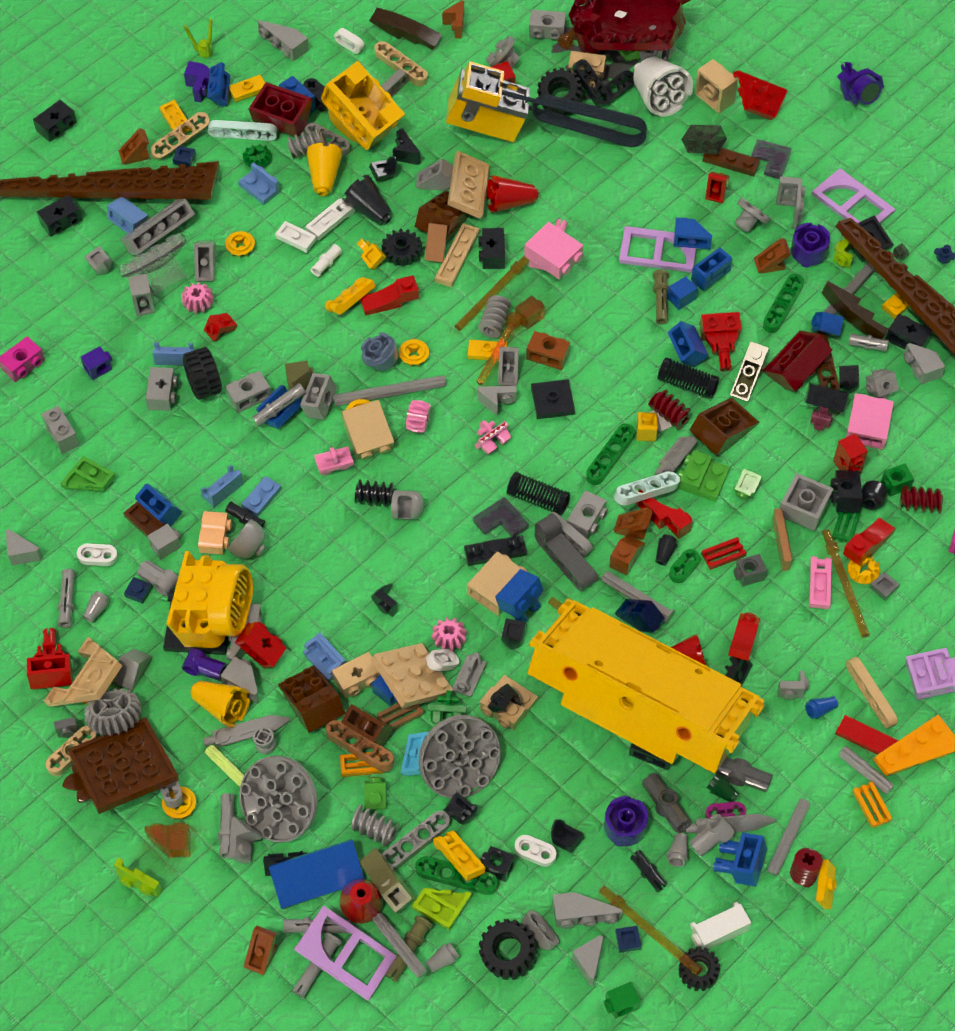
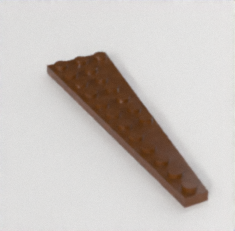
M219 161L196 163V166L186 167L185 164H178V168H168V165L160 166V168L152 170L150 167L86 172V175L76 176L75 173L68 174V177L58 178V175H50L46 179H41L39 176L0 179V196L63 198L69 195L75 198L95 199L124 197L129 199L207 200L212 199L220 165Z
M852 218L838 221L835 227L873 266L876 272L887 281L889 286L900 295L924 323L930 327L937 337L945 343L949 350L955 354V307L918 275L913 276L907 270L909 268L907 265L898 263L894 259L895 255L892 252L883 250L881 243Z

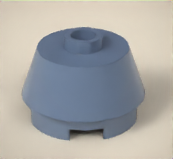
M379 332V336L372 339L368 337L361 346L363 362L378 371H385L391 368L398 359L395 340L386 333Z

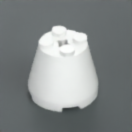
M653 56L643 60L641 63H637L634 67V84L646 108L655 115L667 117L675 114L683 108L682 104L688 95L692 94V77L684 68Z

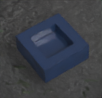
M178 146L173 157V164H185L186 167H190L196 155L195 149Z
M133 577L124 595L126 598L143 604L152 589V585Z
M637 926L615 929L619 953L641 950Z

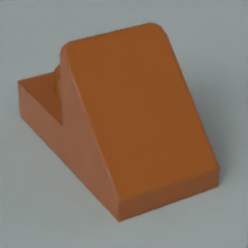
M459 1L443 11L442 23L444 25H452V31H455V38L462 39L464 1Z
M139 128L119 149L122 164L127 165L150 158L147 150L149 141L144 129Z
M779 239L754 257L758 273L762 274L786 269L783 260L789 257L791 253L785 239Z
M646 507L618 515L614 532L619 535H629L643 540L650 524L652 511Z
M258 925L253 929L244 968L261 975L266 973L277 949V945L274 944L277 933Z

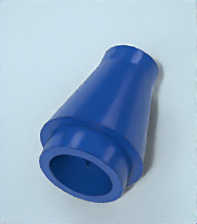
M835 696L810 699L806 703L805 709L810 718L819 719L831 710L838 708V701Z

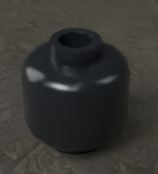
M871 480L866 482L862 488V505L869 510L881 508L888 494L886 486L879 481Z

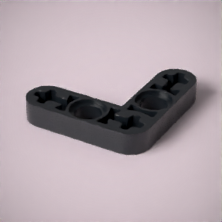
M581 59L575 62L572 67V71L579 77L589 97L599 107L612 101L634 83V73L629 70L623 71L604 85L586 60ZM580 66L584 67L582 71L579 70ZM627 76L628 80L622 84L620 81ZM588 79L594 80V88L588 85ZM611 84L617 86V93L611 91ZM601 95L604 96L602 100L599 99Z

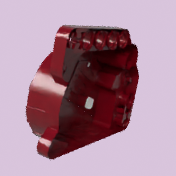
M575 0L569 12V18L574 26L573 29L580 51L583 53L594 54L602 50L664 51L671 49L676 39L683 33L686 18L682 5L690 0Z

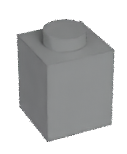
M169 524L147 536L151 548L160 560L181 548L179 542L181 537L176 529L172 530Z

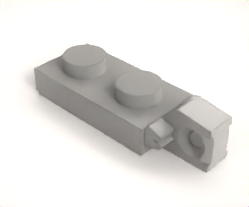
M694 436L679 437L659 462L660 466L655 471V474L672 472L680 466L684 457L692 451V447L697 442Z

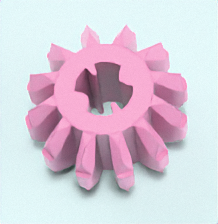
M200 282L197 285L191 283L190 287H185L181 295L184 308H187L189 312L194 310L195 314L198 311L204 313L205 309H210L214 301L211 288H208L207 284L201 286Z
M413 400L410 403L406 419L407 430L416 433H424L426 431L431 411L429 403L422 400Z
M446 617L445 622L438 620V626L433 627L434 633L432 634L435 646H442V649L449 648L452 652L454 647L460 650L461 644L466 642L465 636L467 631L464 628V624L462 622L457 623L456 618L449 621V618Z

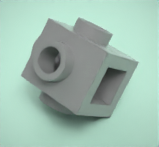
M878 369L873 371L871 375L866 376V389L870 395L886 398L889 396V393L899 390L894 371Z

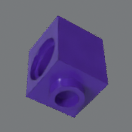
M100 346L80 357L83 368L92 380L112 370V357L108 351L104 352Z

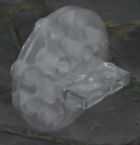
M180 233L173 234L164 239L165 242L149 246L144 250L145 253L134 255L128 259L129 262L119 266V274L122 278L147 274L151 292L153 295H157L171 284H175L186 277L175 258L187 242L185 236Z

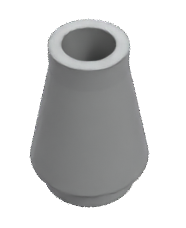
M98 591L94 595L91 594L82 617L93 623L109 606L108 602L110 599Z
M683 833L675 834L666 855L668 863L672 866L682 867L688 861L687 836Z
M449 942L446 945L443 944L426 961V964L434 973L439 969L456 963L455 960L459 958V955Z

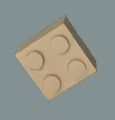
M712 59L697 71L695 94L720 114L735 103L738 79L734 78L733 74Z

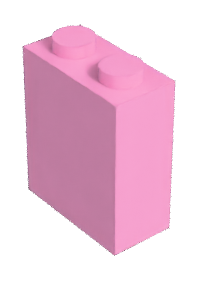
M548 222L525 244L524 256L557 279H560L564 274L567 275L575 263H579L584 256L583 244Z
M855 393L846 437L856 433L864 446L884 450L894 401Z

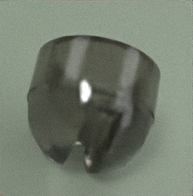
M902 243L893 250V254L898 260H903L909 256L907 248Z

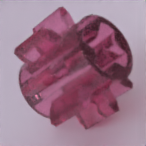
M819 407V410H813L810 423L815 424L814 429L823 431L824 427L829 428L833 414L828 413V408Z

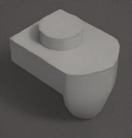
M100 246L85 256V260L97 274L103 275L110 272L112 261Z

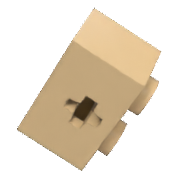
M369 652L332 670L333 680L344 699L349 696H356L361 690L372 687V683L380 676L379 671L371 660L372 656Z

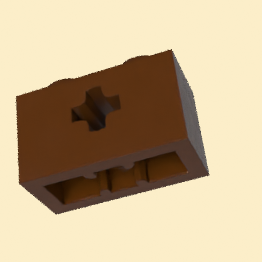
M353 704L350 705L341 723L372 742L383 746L394 728Z

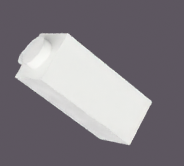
M735 902L732 904L733 908L699 924L695 922L690 923L692 929L691 938L695 946L700 947L701 950H704V947L709 950L749 931L751 921L742 905Z

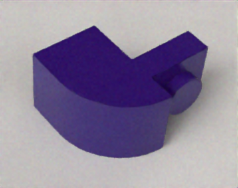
M189 61L184 72L186 86L193 87L194 101L202 102L203 97L207 95L210 69L202 63Z

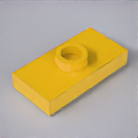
M257 75L230 85L229 92L234 101L238 102L257 95L265 82L261 75Z
M175 99L159 107V111L171 130H174L187 120ZM189 127L182 129L183 134L192 131Z
M469 340L468 359L499 361V347H507V342Z
M828 859L822 861L816 901L824 909H832L833 893L837 887L835 879L836 867Z

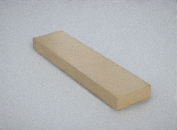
M462 224L435 277L436 283L453 287L480 233V228Z

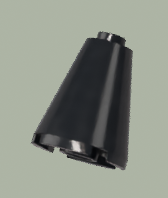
M363 175L365 179L361 181L357 179L344 193L346 199L343 198L342 200L345 204L375 223L386 225L392 219V211L369 175Z

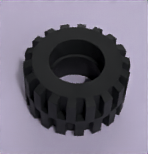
M554 68L552 69L553 72L550 73L548 71L546 76L541 77L542 82L538 83L537 89L538 97L541 95H552L558 88L565 87L570 89V91L561 98L581 103L584 100L581 81L575 72L572 73L570 69L567 68L565 71L564 68H560V70ZM542 105L544 110L550 112H554L564 116L566 114H568L569 116L573 115L570 112Z
M204 347L184 353V369L194 396L200 400L221 393V379L210 350Z
M504 919L502 923L498 920L495 922V926L489 925L487 927L488 932H483L481 935L483 940L479 941L481 948L479 954L484 965L494 976L498 978L500 976L503 980H508V978L515 980L518 975L525 976V971L527 969L530 971L533 968L532 963H535L537 959L535 956L537 954L536 942L531 932L524 924H519L516 920L510 922L509 919ZM505 939H516L521 944L519 954L509 961L498 959L496 956L498 945Z

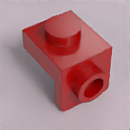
M228 313L210 315L204 331L213 341H217L220 333L235 331L237 324Z

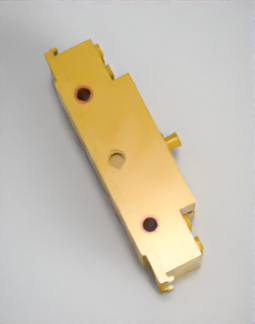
M569 598L558 609V614L561 615L546 633L539 630L529 642V646H533L535 649L527 674L564 693L560 705L670 764H673L677 757L681 755L715 774L728 754L733 753L738 746L739 738L748 727L752 715L755 714L754 716L758 717L764 707L765 700L741 687L742 684L594 607L590 609Z

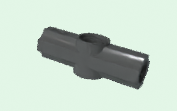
M728 757L725 758L715 773L726 777L731 784L736 786L747 785L765 793L773 776L771 773L752 767L744 759L735 758L733 760Z
M654 772L643 779L642 785L656 804V812L666 818L673 830L681 833L690 827L692 821L678 803L677 793L672 789H668L659 774Z

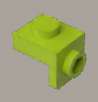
M844 237L835 246L833 261L849 269L852 265L853 255L848 253L851 243Z

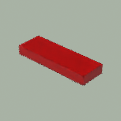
M844 715L835 735L877 755L899 741L847 715Z

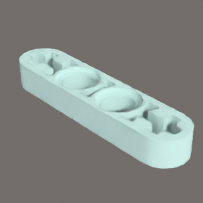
M212 120L208 126V134L217 138L273 141L276 139L278 131L277 127L270 123Z
M669 471L621 485L616 489L614 500L620 505H629L674 491L678 487L680 477L676 473ZM651 484H655V485H657L659 488H655V487L651 486ZM635 489H640V490H642L644 493H640V492L636 491Z

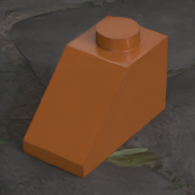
M629 535L620 539L610 555L609 567L628 575L643 550L645 542Z

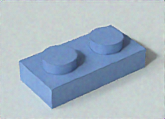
M265 476L241 504L242 508L251 510L252 514L259 517L282 490L281 485Z

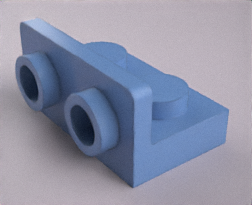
M254 162L251 164V172L238 181L242 189L263 205L280 193L277 178L269 175L263 167L256 165Z

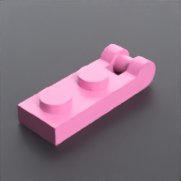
M815 556L810 558V608H830L831 558L817 559Z

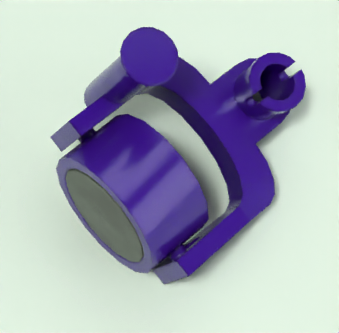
M851 62L841 64L842 72L838 74L837 78L840 79V88L846 101L850 100L854 105H857L858 101L864 105H869L877 100L882 88H884L882 76L868 68L857 72L852 68Z

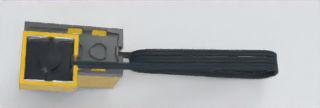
M469 61L466 69H461L449 96L446 123L510 142L515 141L528 115V110H531L533 116L541 122L627 147L639 146L646 139V122L640 117L553 95H541L534 99L529 97L530 88L504 81V71ZM527 102H532L533 106H530ZM543 105L635 128L641 132L635 135L625 134L537 108V106Z

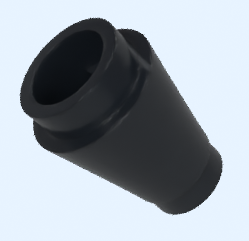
M664 534L662 538H659L655 560L657 564L667 565V562L678 547V540L675 537Z

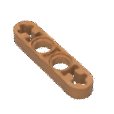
M333 720L326 725L327 738L382 772L390 771L394 767V756L384 747L347 727L341 721ZM349 738L357 739V742L354 744H349L346 741ZM365 748H372L374 750L370 754L362 752Z

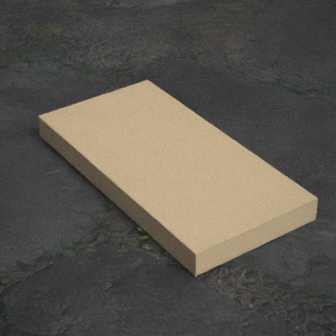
M457 150L454 155L447 205L480 219L484 211L489 164Z

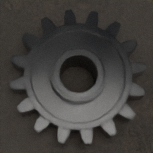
M400 228L399 232L392 230V235L386 234V239L382 240L383 245L381 246L382 252L389 263L391 262L395 266L411 265L412 262L418 260L417 256H421L422 243L420 237H416L415 232L410 234L409 229L403 232L402 228Z

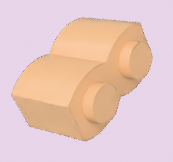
M203 512L198 543L199 553L224 555V550L229 547V537H226L227 531H231L232 520L228 518V513Z

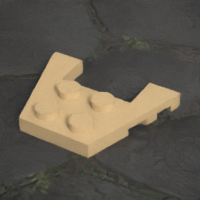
M87 637L78 650L82 657L89 658L69 689L53 687L43 702L47 706L53 707L100 700L113 679L117 676L122 665L91 638Z

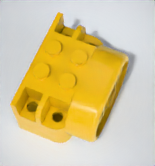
M359 61L328 82L321 96L323 104L328 109L332 124L347 138L359 143L365 150L370 149L386 137L397 126L398 120L405 116V113L392 100L391 95L384 91L379 81L373 78Z
M185 551L166 623L185 647L216 648L224 642L226 636H238L243 632L253 597V579L250 570L242 564H226L224 561L212 560L209 555H202L200 560H195L189 551Z

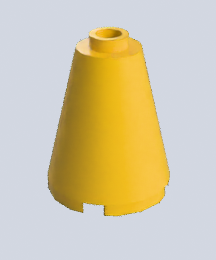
M316 143L308 146L306 152L313 190L319 196H327L332 192L343 156L342 149L330 143L329 146H323V143Z
M198 681L191 688V698L229 728L235 727L234 723L237 720L242 721L248 711L250 699L247 698V693L249 694V691L243 687Z

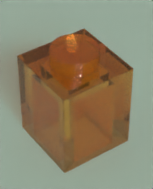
M530 296L515 307V319L528 330L544 318L545 307L540 300Z

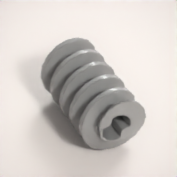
M315 128V134L308 130V136L302 132L301 138L295 134L294 141L290 136L288 137V147L293 158L295 156L301 157V152L303 155H307V148L312 144L323 143V146H328L323 130L320 132L317 128Z
M498 295L489 297L478 325L479 331L489 338H498L500 336L509 308L511 307L510 300Z
M360 804L354 813L351 829L353 831L359 830V834H366L369 839L374 837V841L377 843L382 840L383 846L389 845L395 838L400 823L393 827L392 819L385 823V816L383 815L380 819H377L378 812L376 811L370 816V808L362 812L363 805Z

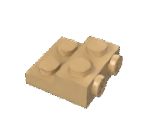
M503 675L495 687L492 686L480 700V709L486 716H492L498 720V723L504 728L509 727L514 731L538 701V696L506 675ZM508 683L518 693L522 705L519 706L509 701L503 711L492 712L487 708L491 702V696Z

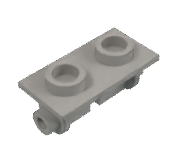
M474 652L470 656L467 655L452 688L455 692L468 697L472 696L487 663L480 659L481 655Z

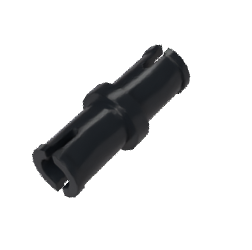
M232 501L229 502L225 509L226 513L239 519V522L242 524H247L250 519L256 521L262 528L265 524V520L252 514L251 510L243 509Z
M641 850L634 853L636 857L632 855L630 857L631 861L641 871L640 875L649 881L656 892H660L663 890L661 886L666 887L667 882L664 881L656 871L657 867L648 861Z

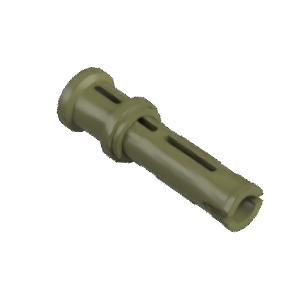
M662 269L653 272L655 283L653 292L656 294L657 324H666L668 321L667 293L669 285L667 279L669 278V272Z
M415 916L413 927L405 934V943L413 953L417 946L420 947L424 943L423 938L428 929L433 927L431 922L421 916ZM399 954L385 974L390 979L393 972L396 971L392 979L394 982H398L407 965Z

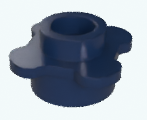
M944 245V247L934 250L937 260L942 264H947L955 259V253L952 252L949 245Z

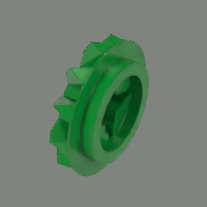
M252 144L251 148H246V151L243 153V161L250 168L253 162L258 166L265 167L272 158L271 150H268L267 146L262 147L261 144L258 146ZM255 153H258V155H260L259 159L258 157L254 156Z

